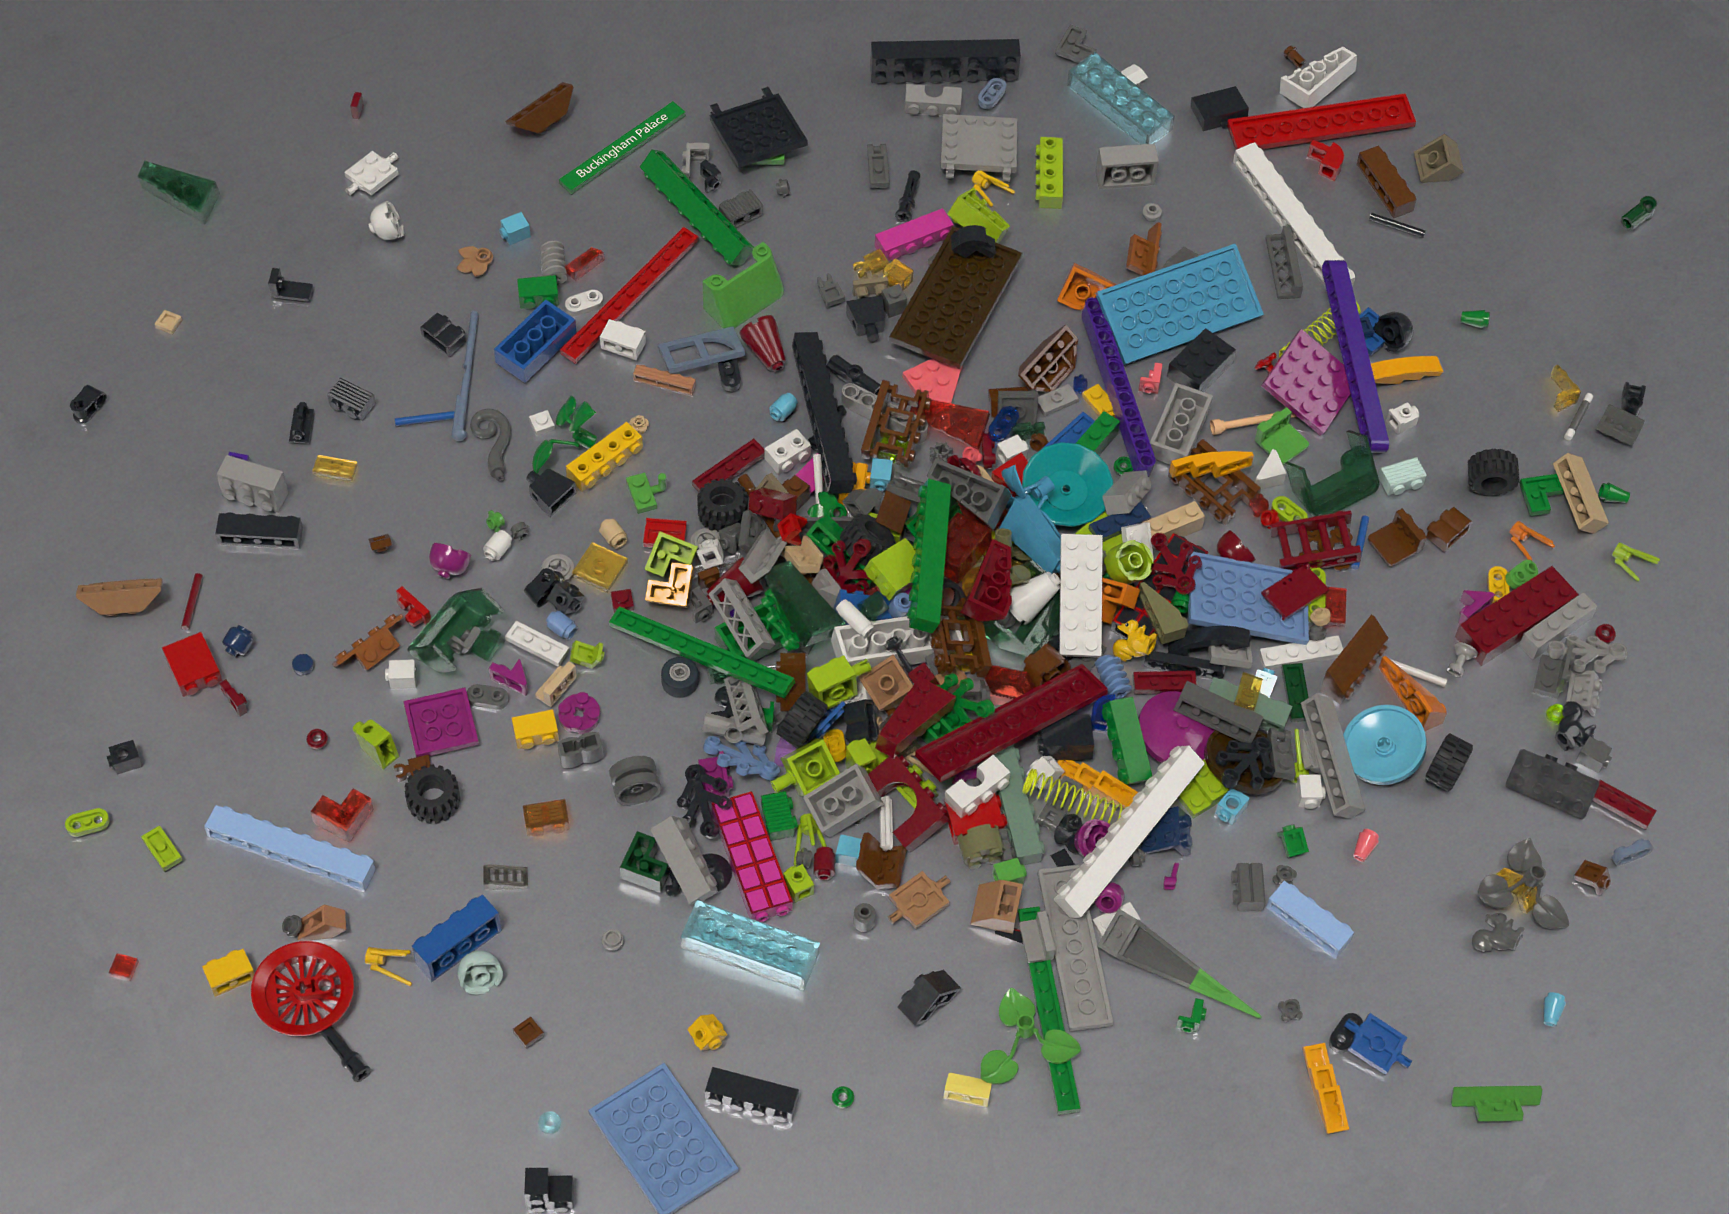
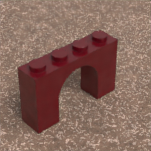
M897 755L895 758L889 756L873 769L868 776L880 798L898 787H909L914 790L917 798L914 813L892 832L904 848L912 852L950 820L946 815L948 810L941 802L938 804L933 799L935 794L928 786L925 788L920 782L923 779L915 770L913 772L910 771L908 768L910 763L903 755L900 757Z

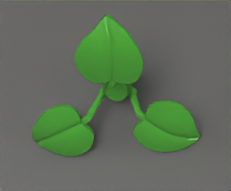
M1011 987L1000 1003L999 1018L1008 1027L1016 1025V1038L1009 1056L1004 1051L992 1050L983 1057L981 1062V1079L991 1084H1003L1016 1076L1018 1064L1011 1059L1015 1054L1020 1038L1027 1039L1035 1034L1039 1042L1044 1044L1041 1048L1042 1056L1054 1064L1067 1062L1080 1053L1081 1047L1076 1039L1062 1030H1049L1045 1035V1040L1042 1039L1038 1029L1034 1028L1036 1009L1033 1002Z

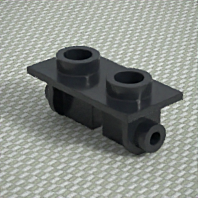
M300 402L294 408L289 442L309 443L314 409H309L305 402Z

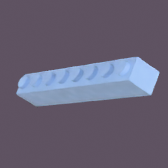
M215 805L204 826L208 837L364 892L376 870L374 861L367 855L362 854L359 856L347 848L340 849L334 847L327 841L320 842L314 840L307 834L300 835L294 833L287 827L280 828L274 826L267 820L260 821L254 819L250 814L237 813L227 806L220 807Z

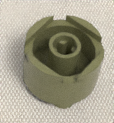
M990 824L976 826L968 829V834L964 837L962 833L957 837L964 863L968 865L970 870L981 867L983 863L996 864L1002 861L1001 856L1003 851L1006 850L997 825L994 828H991Z

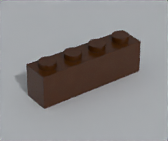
M1379 145L1359 152L1356 164L1391 216L1397 218L1413 212L1416 196L1407 187L1406 181L1398 174L1397 168L1389 161L1386 152Z

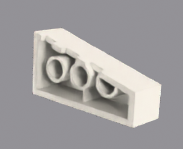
M1341 47L1323 56L1322 60L1309 63L1308 67L1302 70L1299 68L1288 77L1286 75L1281 77L1280 94L1302 108L1314 107L1356 71L1357 55L1345 47Z

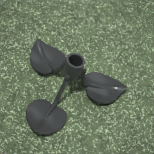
M1531 838L1517 843L1509 851L1507 861L1512 870L1521 871L1523 878L1513 886L1508 887V883L1503 877L1495 874L1488 875L1480 883L1477 891L1479 897L1487 905L1502 909L1510 906L1514 901L1510 891H1513L1523 883L1528 887L1537 886L1535 901L1538 904L1532 908L1535 921L1548 929L1567 928L1569 920L1560 902L1550 895H1544L1540 900L1541 888L1543 886L1541 881L1545 878L1546 871L1542 867L1540 855L1535 849Z

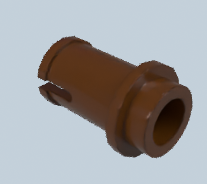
M1289 46L1284 50L1285 58L1289 59L1297 69L1304 66L1306 60L1297 52L1296 47Z

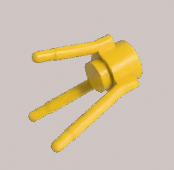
M978 170L972 177V182L975 184L974 188L988 202L990 207L993 206V203L983 192L982 188L987 189L992 183L1011 194L1015 193L1014 190L1009 188L1008 184L983 171Z
M368 947L365 955V964L371 965L370 970L378 971L408 986L412 985L410 981L380 967V965L385 964L387 956H407V954L411 953L410 950Z

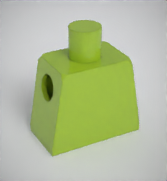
M372 719L365 723L359 721L353 726V731L361 749L383 770L399 757L391 733Z

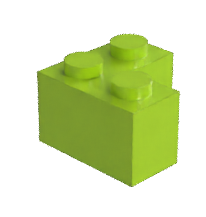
M659 531L644 570L665 578L672 559L683 564L692 565L698 546Z
M866 738L854 740L846 746L845 766L848 769L858 764L865 768L867 774H869L889 756L875 749L876 742L868 744Z

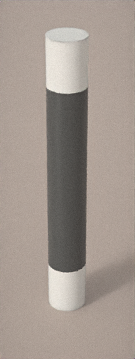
M1591 393L1585 395L1564 436L1565 440H1572L1593 399Z

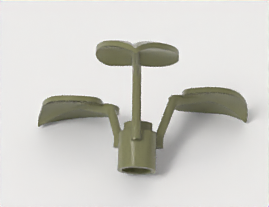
M1005 528L996 530L995 540L1011 547V557L1016 556L1019 560H1031L1015 543H1011V530ZM969 555L947 556V562L952 568L964 575L977 574L983 559L977 555H971L972 557ZM1022 565L1011 566L1010 579H1012V584L1030 581L1031 574L1026 567Z

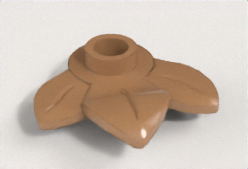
M474 246L461 248L458 252L464 259L457 266V270L462 273L472 272L475 277L481 276L487 271V266L492 263L493 254L487 248L478 249Z

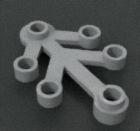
M1568 635L1565 644L1567 646L1569 644L1574 645L1572 652L1575 655L1583 656L1580 659H1575L1572 668L1576 672L1585 671L1586 664L1598 656H1605L1601 660H1596L1593 666L1595 672L1604 673L1608 664L1613 661L1625 660L1628 656L1627 648L1623 644L1613 643L1609 645L1599 640L1597 636H1588L1586 642L1579 639L1576 635ZM1550 641L1548 643L1547 653L1549 657L1559 659L1562 655H1565L1567 648H1565L1562 642Z

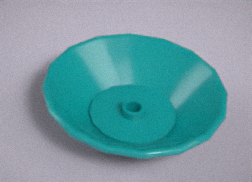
M1061 442L1045 446L1030 458L1023 471L1022 487L1025 488L1033 485L1044 476L1051 479L1055 489L1047 494L1048 499L1044 501L1040 510L1049 516L1053 524L1073 527L1092 522L1106 510L1102 496L1113 485V478L1108 465L1096 452L1080 444ZM1067 488L1069 492H1064L1063 489ZM1031 493L1028 494L1037 506L1042 498L1036 499Z

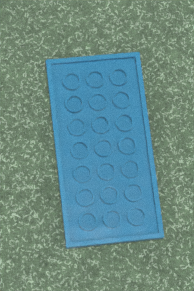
M1236 243L1095 293L1104 317L1110 325L1123 365L1191 342L1205 328L1212 333H1216L1264 315Z

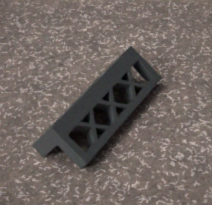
M1291 225L1283 226L1281 234H1270L1265 237L1278 300L1301 298L1303 290ZM1281 240L1282 245L1277 248L1271 241ZM1277 254L1285 258L1282 263L1275 260ZM1280 270L1288 273L1285 279L1278 275ZM1282 286L1289 287L1291 292L1282 293Z

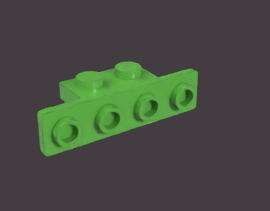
M1454 1087L1451 1104L1453 1107L1474 1106L1478 1121H1523L1524 1113L1521 1106L1540 1105L1542 1087Z

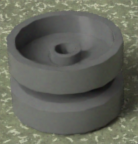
M628 757L618 761L610 768L609 775L611 783L614 785V794L618 803L624 805L641 804L653 799L660 793L661 785L659 777L656 775L655 762L651 757Z

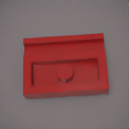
M646 518L643 547L653 548L659 531L685 541L687 521Z

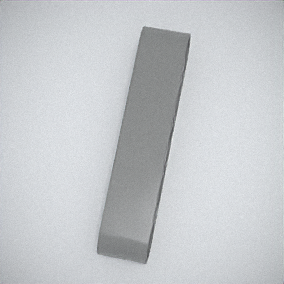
M852 383L844 385L841 396L842 405L850 411L870 420L877 395ZM887 401L884 413L887 407L898 409V406ZM890 416L887 429L904 433L908 420ZM927 421L925 426L920 428L921 439L919 443H923L927 439Z

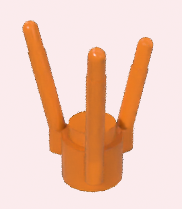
M1517 521L1510 529L1509 533L1513 536L1511 541L1518 546L1528 560L1532 561V558L1520 543V540L1524 542L1529 536H1532L1551 548L1555 547L1552 540L1528 528L1520 521Z

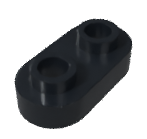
M737 359L718 362V371L723 389L730 392L738 390L741 386V377Z
M1348 1013L1343 1016L1329 1038V1046L1334 1052L1345 1053L1348 1051L1355 1033L1344 1027V1024L1350 1019L1360 1026L1363 1020L1359 1015ZM1342 1037L1345 1041L1340 1042L1337 1038Z

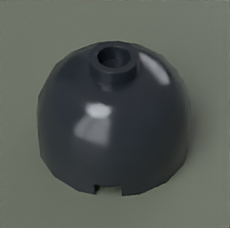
M1390 312L1379 316L1378 322L1374 326V332L1385 340L1384 344L1387 348L1384 349L1391 352L1398 351L1407 346L1414 333L1410 319L1399 312Z

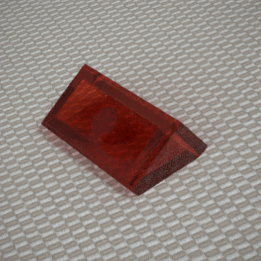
M591 247L566 265V273L575 281L604 261V252Z

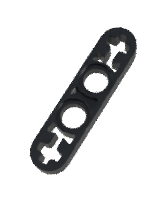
M1152 651L1149 655H1145L1144 665L1154 670L1195 671L1196 677L1213 679V677L1222 679L1225 674V665L1210 663V660Z

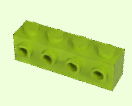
M1040 137V143L1036 144L1035 156H1039L1035 164V170L1039 171L1035 178V185H1039V189H1036L1035 200H1039V208L1061 209L1063 201V138Z

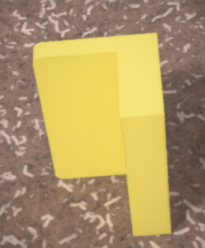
M949 1073L943 1099L987 1107L992 1084L980 1078Z

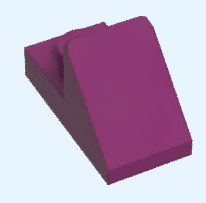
M1464 590L1460 601L1465 607L1459 613L1461 616L1458 623H1463L1491 605L1495 594L1493 592Z
M518 659L511 671L502 664L498 665L493 662L488 668L490 679L525 696L528 694L527 682L520 659Z

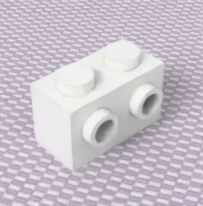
M611 319L608 320L600 335L601 349L634 360L638 359L646 343L645 331Z
M798 429L764 448V459L778 475L790 471L793 466L800 462H805L811 456V444Z

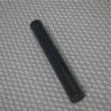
M1371 213L1369 218L1371 221L1420 237H1424L1426 230L1375 213Z

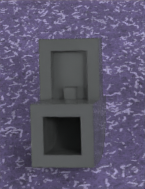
M875 488L856 489L842 502L853 517L857 514L867 515L869 512L878 514L881 506L880 500L884 494Z

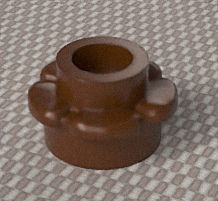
M1040 433L1033 434L1030 440V447L1038 452L1049 442L1045 435Z

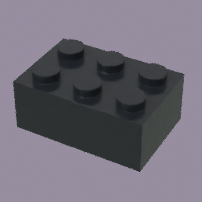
M1205 328L1169 363L1167 377L1175 383L1204 392L1233 364L1236 349Z

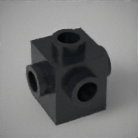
M566 581L556 583L547 600L555 606L557 611L568 614L580 609L584 595L577 586Z

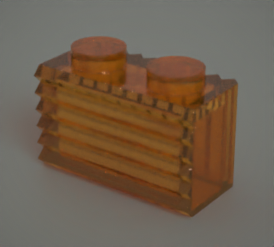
M565 799L523 805L527 836L540 837L544 833L552 832L560 834L570 829Z

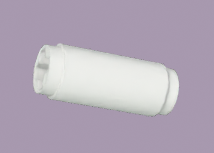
M845 599L836 607L838 614L860 636L867 638L875 630L873 624L850 601Z

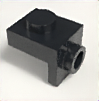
M706 159L700 163V175L705 178V192L708 194L721 185V172L716 165L711 164Z

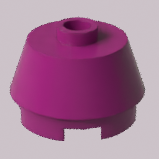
M1100 819L1087 821L1075 834L1074 844L1076 850L1084 857L1092 853L1096 848V843L1105 837L1111 825Z

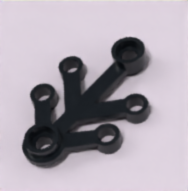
M1258 737L1252 743L1230 740L1226 746L1227 752L1219 751L1215 760L1220 765H1226L1228 761L1240 763L1234 769L1228 768L1224 771L1221 777L1222 784L1227 788L1236 786L1240 775L1249 767L1252 775L1251 787L1257 790L1261 789L1264 784L1263 777L1270 779L1275 772L1268 756L1272 751L1270 740L1265 737ZM1239 750L1251 751L1249 754L1238 753ZM1258 757H1260L1263 765L1261 771H1259L1256 761Z
M699 764L690 765L685 771L687 784L682 795L677 799V806L683 810L688 809L682 818L687 819V821L691 818L688 823L690 828L696 824L694 816L700 806L703 817L700 833L711 839L719 834V826L712 819L708 801L717 804L723 810H728L732 806V800L727 796H719L704 790L703 782L712 785L719 792L726 789L727 782L720 777L714 778L707 775L704 767ZM695 787L696 794L691 802L689 797Z

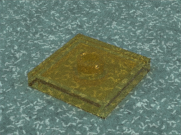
M592 542L573 570L572 577L608 593L628 563V558Z

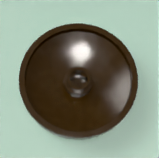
M1215 730L1206 742L1204 758L1210 771L1222 782L1221 777L1224 771L1228 768L1234 769L1240 762L1228 761L1226 765H1220L1215 760L1219 751L1227 752L1226 746L1230 740L1241 741ZM1258 730L1253 740L1258 737L1267 738V735ZM1245 750L1238 751V753L1249 754L1251 752ZM1258 757L1256 761L1259 771H1261L1263 765L1260 757ZM1248 767L1240 775L1237 785L1232 788L1249 794H1263L1276 789L1283 779L1273 776L1270 779L1263 777L1264 784L1262 788L1254 789L1250 785L1252 775Z

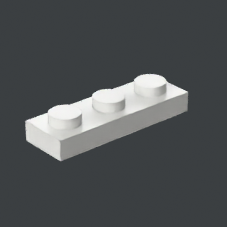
M518 621L513 624L505 636L506 641L557 667L561 665L570 652L569 647Z

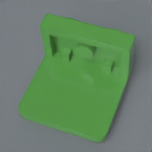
M1287 407L1282 411L1275 412L1268 421L1261 422L1257 426L1255 442L1269 455L1272 449L1277 451L1282 465H1285L1309 447V442L1289 424L1292 412Z

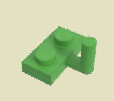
M645 472L626 477V483L637 513L640 514L657 509V503L653 494L666 490V475L660 473L658 475V485L651 487Z

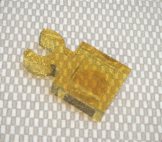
M881 249L863 256L864 262L859 261L853 264L854 271L862 269L857 272L859 278L864 277L866 271H871L873 275L889 267V262Z

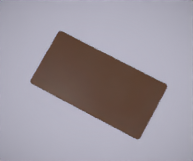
M886 490L876 522L898 533H902L911 502Z

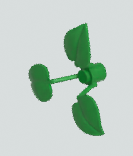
M570 396L560 408L556 416V424L562 426L567 421L570 424L569 432L573 433L572 438L575 439V442L556 439L544 440L538 446L533 456L532 466L536 473L539 472L551 455L554 443L573 445L577 448L581 445L587 449L594 446L597 436L581 428L589 418L596 414L588 402L584 401L574 412L576 399ZM574 412L573 420L571 421L569 416Z

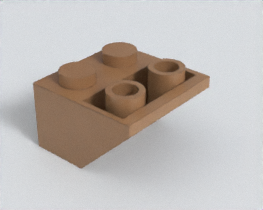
M1006 880L979 884L970 925L1013 934L1023 884Z

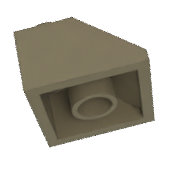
M1446 134L1414 151L1422 183L1450 181L1464 173L1457 142Z

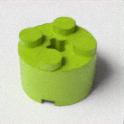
M1129 540L1113 547L1104 558V564L1109 576L1117 582L1129 585L1146 578L1151 573L1153 555L1144 543H1139L1136 540Z

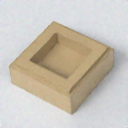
M164 310L155 322V328L173 335L182 322V316Z

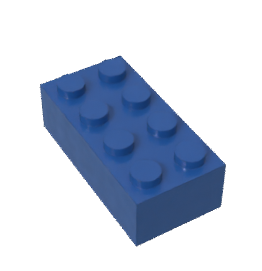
M545 300L494 348L495 363L526 383L577 333L576 320Z
M483 894L478 898L471 899L466 907L460 911L453 912L448 920L437 924L429 934L419 937L414 942L412 950L416 965L432 983L458 964L464 956L477 950L502 931L499 912Z

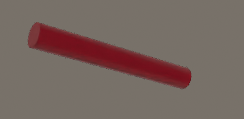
M195 573L181 625L183 630H189L203 578V575L200 573Z

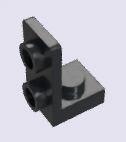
M272 268L268 281L271 297L310 301L313 284L285 281L281 275L280 268Z

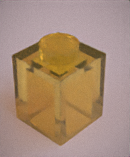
M894 259L884 267L883 277L887 276L888 286L892 287L900 284L904 291L913 282L914 270L899 260Z

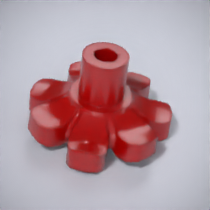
M1271 353L1265 359L1259 360L1255 365V369L1266 368L1268 373H1270L1274 367L1272 364L1273 360L1277 358L1276 353Z

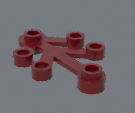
M1164 533L1154 534L1151 537V544L1155 550L1161 552L1168 565L1158 564L1153 561L1151 566L1154 567L1149 575L1160 572L1175 575L1177 578L1171 579L1164 578L1163 575H1156L1152 579L1155 588L1161 589L1164 586L1176 588L1180 594L1191 593L1196 587V582L1193 579L1196 569L1202 566L1201 558L1194 555L1189 559L1190 565L1186 573L1183 574L1182 572L1187 556L1191 555L1194 551L1192 543L1188 541L1183 542L1180 546L1179 556L1175 560L1167 547L1168 540Z
M859 539L854 543V554L847 564L843 553L846 545L843 541H836L832 545V551L835 553V556L827 555L823 560V565L841 589L847 590V593L863 591L865 593L869 589L867 581L860 580L856 584H845L847 579L867 578L871 580L864 570H854L861 557H865L871 551L870 541ZM836 563L838 564L840 571V575L838 578L834 569Z

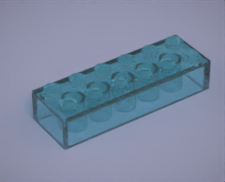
M1096 52L1069 70L1067 86L1140 145L1155 144L1172 131L1175 116Z
M698 900L681 935V948L802 991L805 990L820 948V942Z

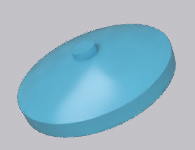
M1378 705L1368 708L1351 720L1343 734L1355 775L1371 784L1389 785L1405 780L1420 767L1427 751V738L1421 722L1410 711L1399 706Z

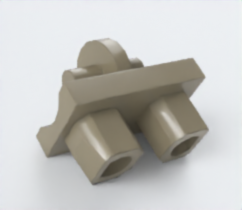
M866 271L865 277L853 280V297L856 296L857 299L868 298L870 294L881 296L882 290L888 288L887 276H871L870 271Z

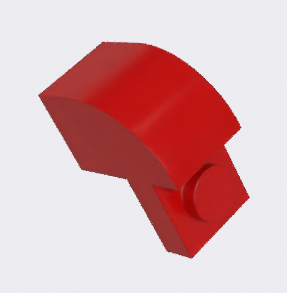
M1312 140L1307 156L1321 162L1318 171L1319 175L1335 181L1340 174L1344 160L1342 148L1335 142L1329 147L1324 143Z

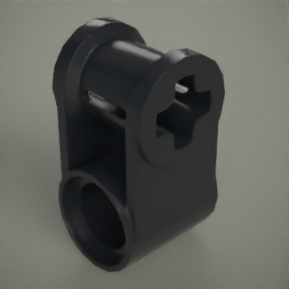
M1625 382L1622 391L1621 409L1638 417L1643 405L1646 386L1642 385L1640 387Z
M90 385L84 386L70 403V408L74 412V420L80 424L88 422L105 404L107 399L106 393Z
M549 568L542 569L532 582L525 587L524 593L537 607H542L548 602L547 598L555 586L554 582H564V576L562 573Z

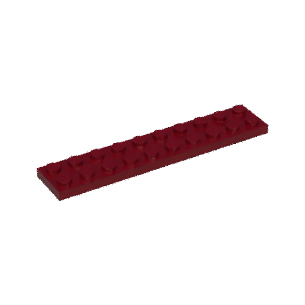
M1080 664L995 709L993 715L985 718L978 717L915 750V757L941 783L1108 694V688L1083 664Z

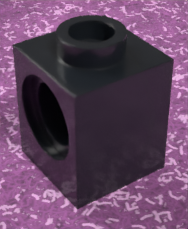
M134 740L108 747L110 755L107 756L110 768H115L117 775L142 767Z

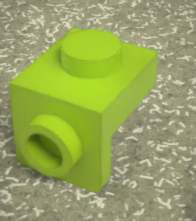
M575 640L572 643L570 662L593 669L603 660V643L599 642L594 647Z

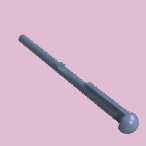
M472 311L470 314L465 362L462 367L465 369L462 378L461 393L456 396L452 437L456 441H463L467 436V432L464 431L478 320V312Z

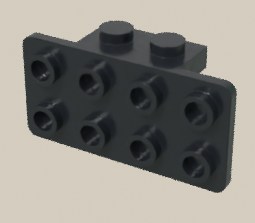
M1521 749L1506 781V787L1580 819L1585 818L1598 789L1599 781L1577 771L1578 767L1566 762L1564 766L1557 763L1558 758L1546 754L1543 757Z

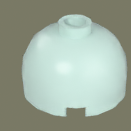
M478 950L467 954L461 959L457 968V975L460 986L467 993L478 995L489 992L488 988L494 984L495 986L499 985L503 978V970L494 955L487 951Z

